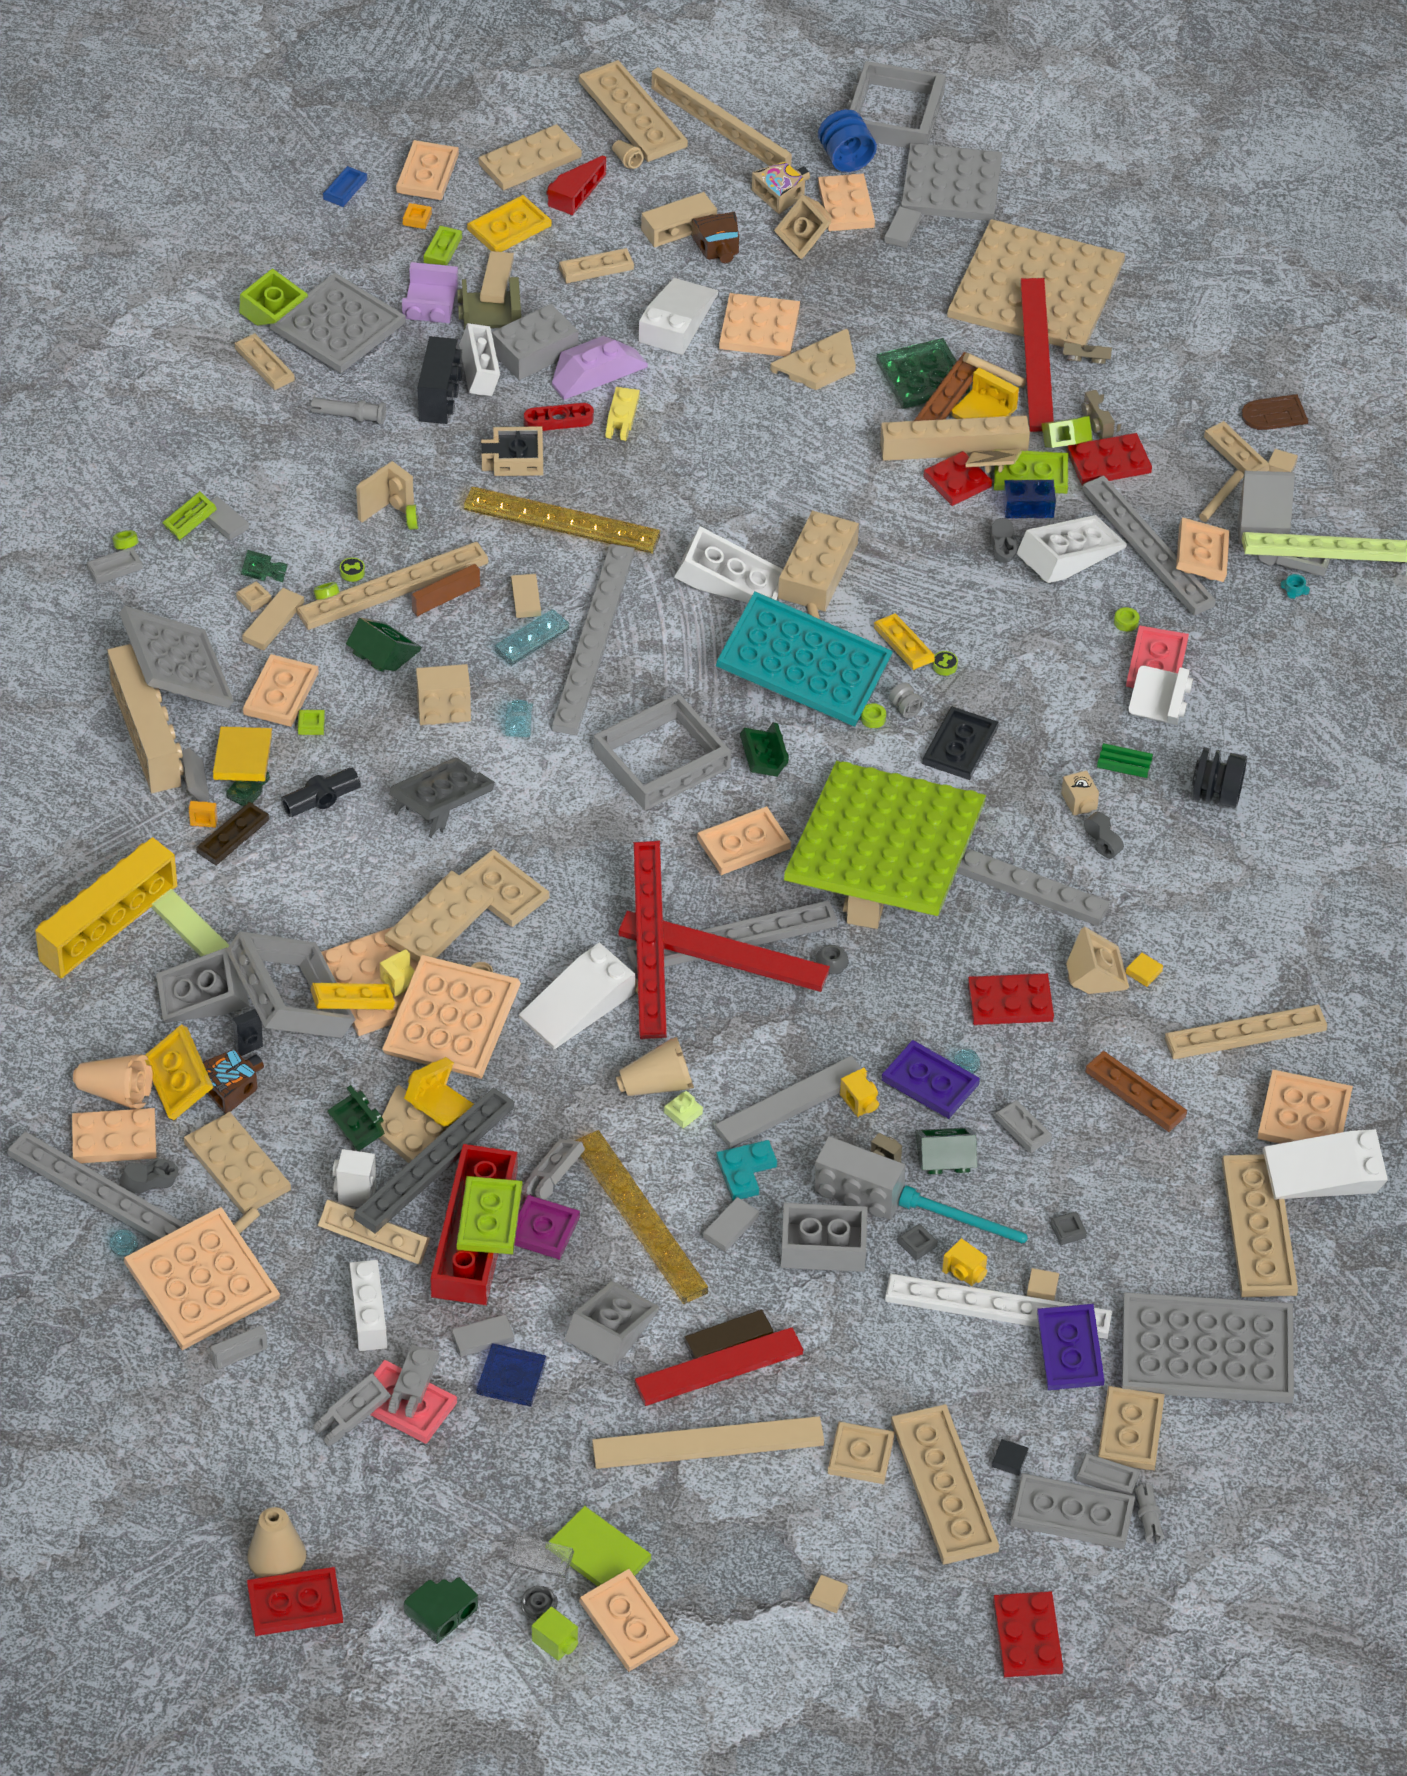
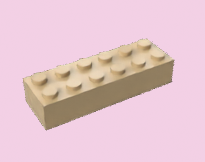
M131 644L107 649L111 686L151 794L180 787V776L184 775L181 760H179V758H183L180 744L174 742L176 736L173 725L167 724V721H169L168 712L165 706L161 707L160 705L162 698L159 688H153L145 682Z

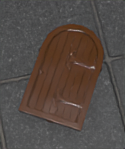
M1298 394L1250 401L1242 409V420L1244 423L1257 430L1308 424V418Z

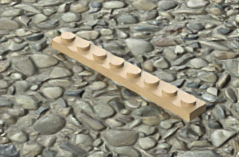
M659 67L652 71L651 89L767 165L772 166L780 162H787L791 166L792 154L786 149H783L754 128L743 123L737 117L731 115Z

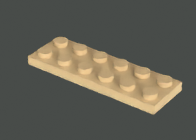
M619 60L579 75V83L632 145L641 149L647 162L688 147L686 137Z
M1264 1154L1224 1155L1222 1167L1241 1297L1297 1296L1298 1285L1285 1200L1274 1199Z
M944 1404L892 1416L891 1424L893 1430L895 1431L942 1564L945 1565L999 1552V1543L947 1405Z

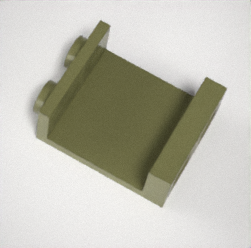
M509 277V291L506 292L504 303L481 302V292L467 293L466 279H462V289H457L458 303L463 304L458 306L459 320H464V330L467 323L490 326V328H501L521 318L519 277Z

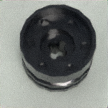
M1204 747L1194 770L1192 780L1193 800L1200 801L1202 791L1206 790L1207 803L1211 802L1214 793H1219V805L1237 808L1248 756L1230 753L1226 763L1221 762V750H1216L1214 760H1209L1211 748Z

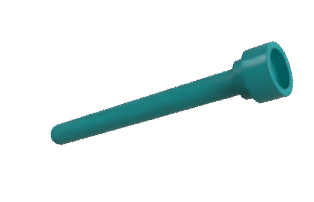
M906 1185L902 1191L899 1206L910 1210L911 1207L915 1209L920 1207L1019 1243H1025L1028 1240V1236L1024 1232L922 1197L916 1188Z

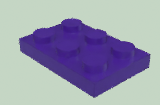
M914 1040L906 1046L882 1073L883 1082L947 1119L952 1117L980 1083V1078Z
M1094 1304L1038 1308L1037 1318L1047 1391L1104 1386L1105 1379Z

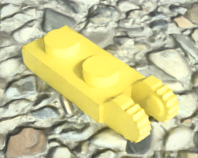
M622 387L615 388L607 419L606 438L611 439L614 434V428L621 429V440H627L629 430L632 429L640 390Z

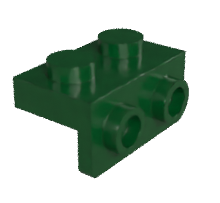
M772 722L767 731L743 728L740 738L750 771L752 773L778 777L789 761V755L786 751L783 735L778 723Z
M352 1085L346 1088L349 1096L331 1107L327 1112L356 1151L359 1152L385 1134L381 1126L384 1120L376 1108L371 1110L368 1107L370 1103L361 1090L356 1092Z

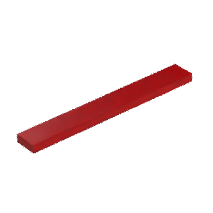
M1021 278L1029 431L1043 432L1041 423L1054 421L1045 278Z
M660 841L633 842L640 1039L667 1038Z
M626 912L618 930V936L637 941L635 912ZM663 920L664 949L819 992H822L830 971V966Z

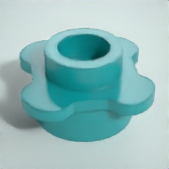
M1298 574L1288 576L1280 585L1281 588L1286 590L1287 597L1295 599L1302 594L1307 595L1310 592V588L1306 586L1305 578Z

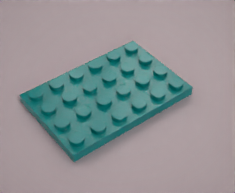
M754 591L718 657L716 667L856 727L893 651Z

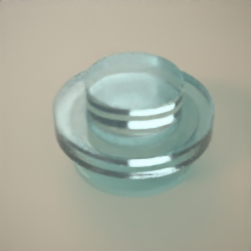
M963 1049L954 1057L953 1063L972 1074L976 1073L980 1068V1058L971 1049Z
M126 1229L116 1231L110 1239V1249L118 1256H128L134 1253L138 1247L137 1237Z

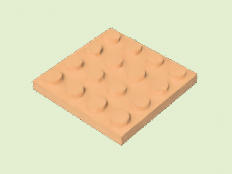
M393 927L322 951L321 953L336 982L384 984L380 979V962L401 952L385 942V934ZM410 958V966L416 970L419 962ZM406 991L396 997L393 995L395 1001L393 1010L350 1009L356 1019L352 1026L358 1037L392 1025Z
M421 955L382 1050L387 1055L426 1065L447 1057L454 1062L451 1071L482 1079L521 983L517 978Z
M222 1207L124 1257L125 1265L182 1351L278 1300L280 1297V1293Z

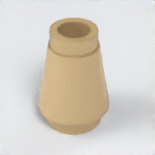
M621 140L616 141L612 146L613 152L626 168L636 169L642 164L644 156L640 148Z

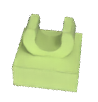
M685 1091L664 1106V1113L680 1127L685 1128L703 1114V1107L695 1101L694 1096Z

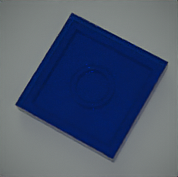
M492 1343L476 1388V1394L532 1407L547 1362V1356Z

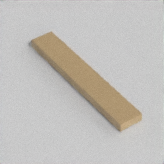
M1318 1004L1165 1033V1041L1174 1060L1327 1030V1023Z

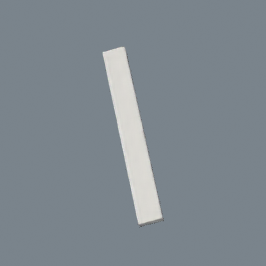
M891 1273L885 1302L1039 1327L1037 1318L1038 1308L1075 1305ZM1094 1308L1098 1338L1108 1339L1112 1311Z

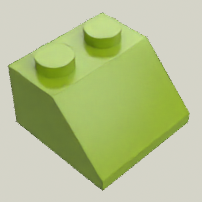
M272 268L240 294L239 313L257 326L274 324L305 300L308 294Z

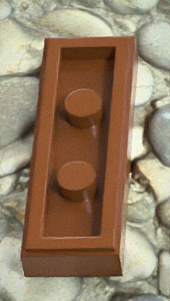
M476 564L470 565L412 593L413 613L419 616L479 587L480 568Z

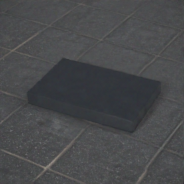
M951 706L922 759V764L970 780L995 735L999 722Z

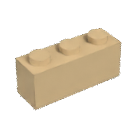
M705 192L643 212L641 216V231L655 248L692 235V219L717 215V208Z

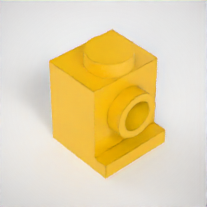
M865 1068L841 1078L840 1096L857 1117L865 1113H872L879 1106V1102L876 1099L878 1096L877 1088L873 1082H869L866 1079L867 1071Z
M961 1238L944 1254L942 1272L947 1274L951 1271L957 1279L973 1286L976 1282L980 1283L987 1274V1256Z

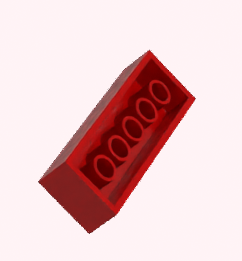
M463 1144L431 1274V1298L487 1306L499 1253L457 1250L466 1178L470 1176L516 1180L518 1152Z

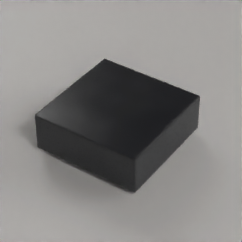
M1001 1439L992 1462V1467L1019 1476L1029 1448Z

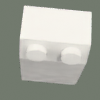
M673 278L648 305L639 320V342L683 355L717 297L718 290Z
M1093 515L1026 530L1017 555L1035 570L1041 579L1051 583L1067 579L1126 548L1127 543L1100 518Z
M700 526L690 541L674 578L696 589L748 603L754 591L776 600L778 597L779 577L783 569Z
M599 942L580 955L519 1014V1018L548 1045L556 1049L634 995L635 973Z
M1376 1129L1347 1131L1265 1146L1263 1148L1274 1199L1377 1193L1388 1180Z

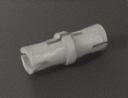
M1146 1484L1147 1492L1145 1495L1143 1485H1140L1135 1489L1140 1508L1138 1517L1143 1522L1145 1540L1147 1543L1153 1544L1152 1536L1154 1533L1156 1543H1159L1164 1539V1534L1162 1533L1159 1520L1161 1511L1156 1506L1154 1488L1152 1485Z

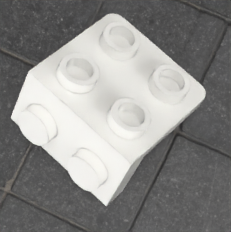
M1140 666L1129 705V713L1147 719L1178 725L1179 717L1184 718L1187 703L1183 702L1185 693L1190 694L1193 678H1189L1190 670L1179 668V672L1174 673L1148 666Z

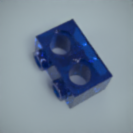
M1005 480L1003 492L1005 518H1054L1056 506L1054 480Z

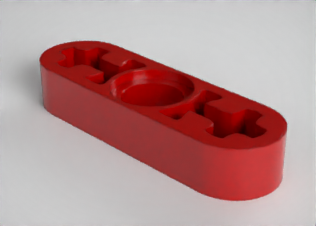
M588 403L534 407L527 409L524 413V427H542V431L586 427L594 421V409ZM563 415L565 418L557 420L553 416Z

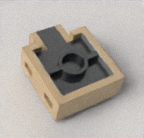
M493 427L494 439L481 440L482 471H494V476L543 475L542 427Z

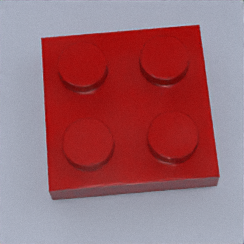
M964 451L925 469L923 477L951 506L992 487V479L979 466L966 467V462L970 457Z

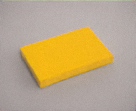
M521 195L467 223V230L490 251L503 252L551 227L552 220L528 198Z
M221 726L213 769V780L265 781L272 740V728Z
M182 1024L145 1054L148 1057V1060H145L146 1065H151L152 1079L168 1118L172 1120L178 1118L214 1088L188 1028Z

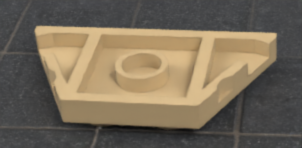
M847 329L770 364L771 372L775 374L778 371L789 375L790 380L803 383L814 390L854 373L856 368L850 335Z
M398 1085L382 1115L384 1122L381 1123L385 1134L379 1139L409 1163L449 1126L439 1125L433 1118L417 1110L404 1099L406 1090Z

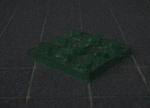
M944 338L876 355V362L903 409L927 403L957 362ZM970 387L967 389L965 393L970 392Z

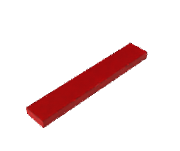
M793 1327L635 1378V1386L644 1405L648 1406L803 1355V1347Z

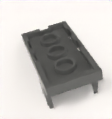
M455 757L392 785L389 795L397 799L394 809L396 816L400 809L406 806L408 811L410 808L427 820L433 818L428 836L432 838V835L439 828L442 833L445 830L450 810L493 791L495 782L480 772H473L471 766Z

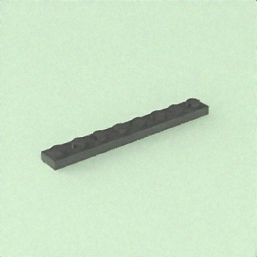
M493 1087L354 1212V1220L376 1234L460 1158L463 1144L474 1145L512 1111L515 1101Z

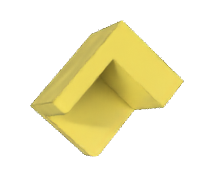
M405 949L380 962V979L384 984H389L391 992L395 997L407 991L415 970L410 966V953Z

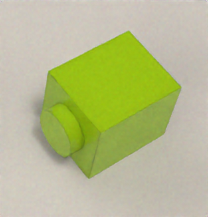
M551 1606L532 1624V1641L559 1661L565 1654L569 1655L576 1649L578 1645V1626Z

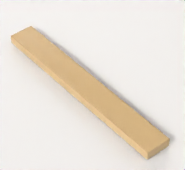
M474 542L346 589L335 596L297 608V614L307 630L429 586L470 565L476 564L480 567L488 564V556L479 543Z
M820 1416L592 1439L596 1469L824 1446Z

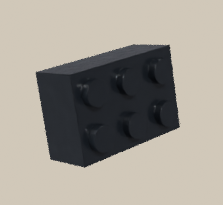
M429 336L417 386L419 422L448 424L449 415H454L455 400L453 398L458 397L459 384L457 381L462 380L463 367L459 366L462 361V349H458V339Z

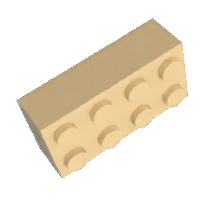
M812 510L779 577L778 599L803 606L813 603L817 606L818 610L826 611L857 547L859 523Z

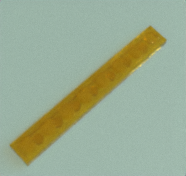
M473 486L464 502V510L608 544L633 547L634 550L651 554L654 553L660 539L659 529Z
M597 1130L575 1140L583 1143L585 1150L580 1156L682 1303L686 1304L708 1294L707 1284L601 1132Z

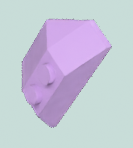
M601 336L561 352L552 380V386L562 399L566 400L647 368L648 364L636 349L614 339Z

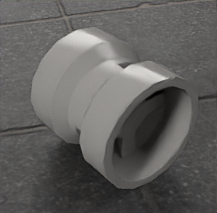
M907 682L898 684L890 692L889 700L894 706L899 707V711L906 718L915 716L924 706V700L919 694H914V689Z

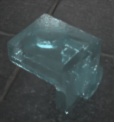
M513 700L512 703H507L505 719L506 736H531L533 704L527 703L525 700Z

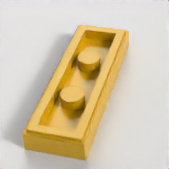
M896 613L874 622V629L912 670L935 661L933 652Z
M312 983L310 989L317 1009L393 1010L395 1005L389 984Z

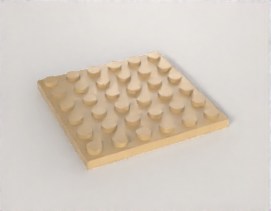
M991 219L950 304L947 317L1024 337L1021 278H1045L1049 344L1064 347V342L1081 344V347L1084 348V345L1088 344L1125 261V253Z

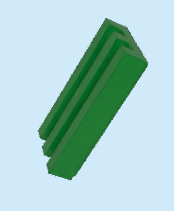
M1103 743L1097 768L1147 778L1153 754Z

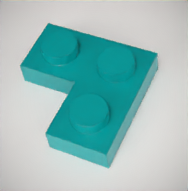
M769 1140L716 1152L717 1162L733 1201L737 1197L745 1199L759 1195V1186L754 1173L777 1167V1159Z

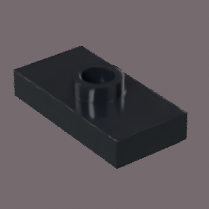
M256 1009L234 1017V1049L240 1056L263 1047L262 1021Z

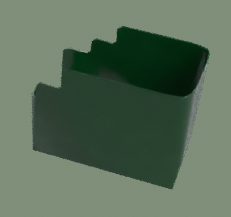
M460 1577L452 1582L442 1579L438 1584L428 1580L404 1601V1613L436 1644L476 1612L478 1608V1594Z

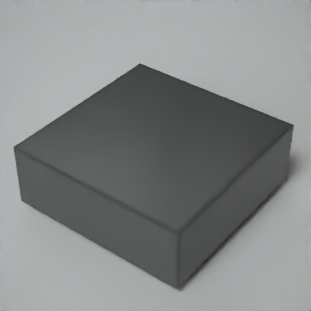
M1077 1211L1051 1218L1050 1225L1060 1245L1087 1237V1231Z
M920 1223L898 1237V1244L916 1261L935 1249L938 1243Z

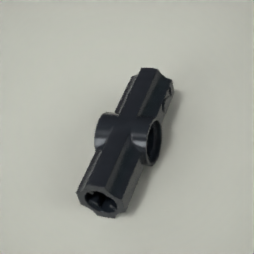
M353 767L344 769L326 778L322 775H316L307 781L305 787L282 796L281 802L289 817H294L315 807L327 809L336 802L338 797L361 788V782Z

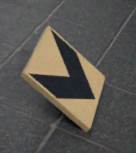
M1009 449L973 452L966 462V467L985 466L986 472L989 473L991 466L998 465V471L1002 472L1004 465L1015 464L1022 450Z

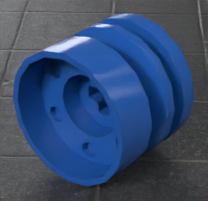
M844 109L836 111L829 115L818 129L819 141L834 167L841 172H853L863 168L873 159L877 151V144L860 114L854 110Z

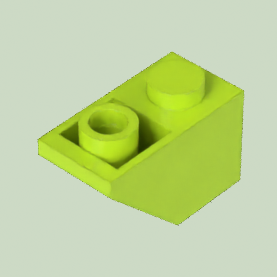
M1089 416L1041 423L1044 445L1047 448L1093 440Z

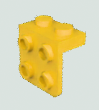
M979 367L973 373L972 390L953 408L952 416L956 419L1010 416L1017 409L1019 388Z
M447 1057L431 1062L419 1070H414L409 1076V1085L404 1097L417 1110L424 1112L433 1118L437 1124L443 1126L453 1124L474 1105V1103L446 1085L454 1064Z

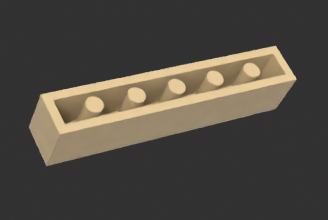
M1027 416L881 423L880 446L883 461L947 458L962 451L968 456H971L973 452L993 451L995 449H1021L1022 451H1028L1030 431Z

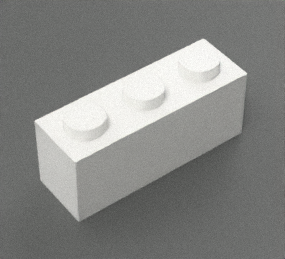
M467 323L459 346L462 349V361L469 393L492 396L500 376L491 328L490 326Z
M378 1260L350 1262L359 1351L386 1349V1324Z

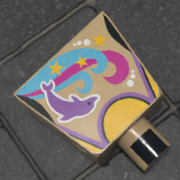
M780 162L752 173V191L780 214L805 194V181L810 178V174L804 166L795 170L787 162Z

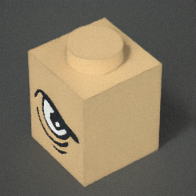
M1087 770L1063 777L1061 794L1073 816L1089 813L1097 809L1099 791Z

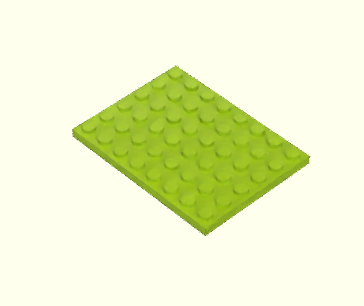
M836 761L785 870L784 881L939 916L984 807L986 795L973 790L954 788L947 784L941 785L928 782L925 779L902 776L899 773H888L873 767H862L846 761Z

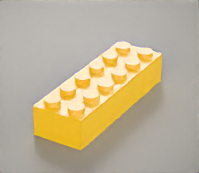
M152 837L147 842L141 843L128 857L121 859L109 872L99 876L95 883L87 889L80 891L76 898L67 905L61 906L57 913L48 920L42 921L35 929L39 961L60 979L66 976L150 909L153 902L170 889L173 890L177 887L175 854Z

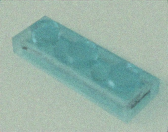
M551 609L495 645V652L512 666L568 631L569 622L554 609Z

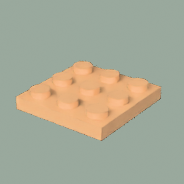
M730 293L719 349L783 357L790 355L800 310V301Z
M1272 1069L1257 1139L1281 1144L1342 1133L1353 1086Z

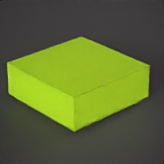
M299 710L298 735H324L325 710Z

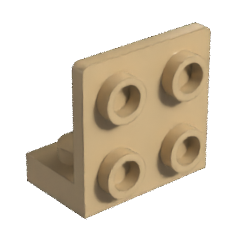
M391 461L386 466L379 468L376 473L366 480H362L356 487L358 520L364 522L389 503L395 509H399L406 514V506L414 505L413 476Z

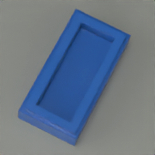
M347 166L324 191L323 199L344 207L367 181V173Z

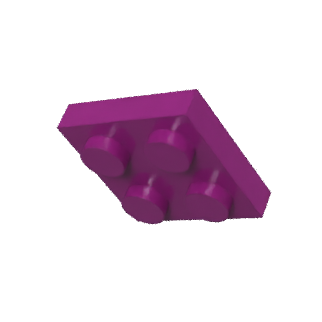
M528 1195L518 1215L514 1246L560 1260L578 1223L580 1211Z

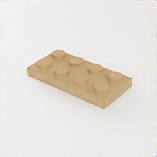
M556 124L478 157L479 165L504 191L581 158L582 150Z
M451 870L385 934V942L399 951L407 949L410 953V958L419 962L421 955L437 958L493 903V895Z
M231 1112L184 1137V1144L243 1215L252 1207L258 1209L291 1190L290 1182Z

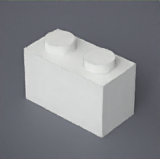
M342 1149L340 1159H335L332 1174L336 1176L334 1193H338V1203L360 1207L376 1192L375 1154Z

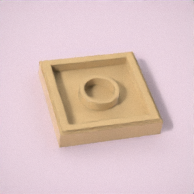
M838 1421L828 1474L885 1484L895 1431Z

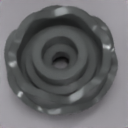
M838 945L822 947L815 957L816 963L830 966L828 975L842 973L849 963L847 953Z
M536 1585L524 1592L520 1604L526 1616L533 1620H538L551 1606L554 1609L557 1608L558 1599L551 1589Z

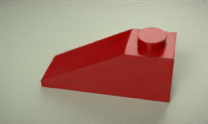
M602 155L559 175L547 188L548 206L573 216L606 175V157Z

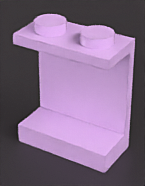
M411 262L407 298L402 299V313L406 316V319L450 323L458 288V267Z

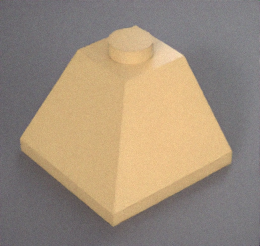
M802 195L774 231L800 259H803L831 224V215L819 202Z
M1083 927L1066 963L1070 984L1087 994L1128 989L1129 984L1119 946L1092 930Z

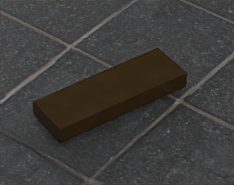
M247 803L196 847L197 853L217 866L269 821V814L253 803Z
M761 1309L684 1336V1342L692 1358L696 1359L772 1334L774 1330Z

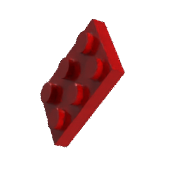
M1137 433L1067 445L1068 456L1082 486L1101 476H1105L1108 481L1150 474L1152 472V465Z
M1048 973L968 977L973 1025L1053 1022L1054 1011Z
M335 1567L247 1580L255 1636L343 1623Z
M1052 1591L994 1595L993 1605L1004 1678L1063 1674L1064 1667Z

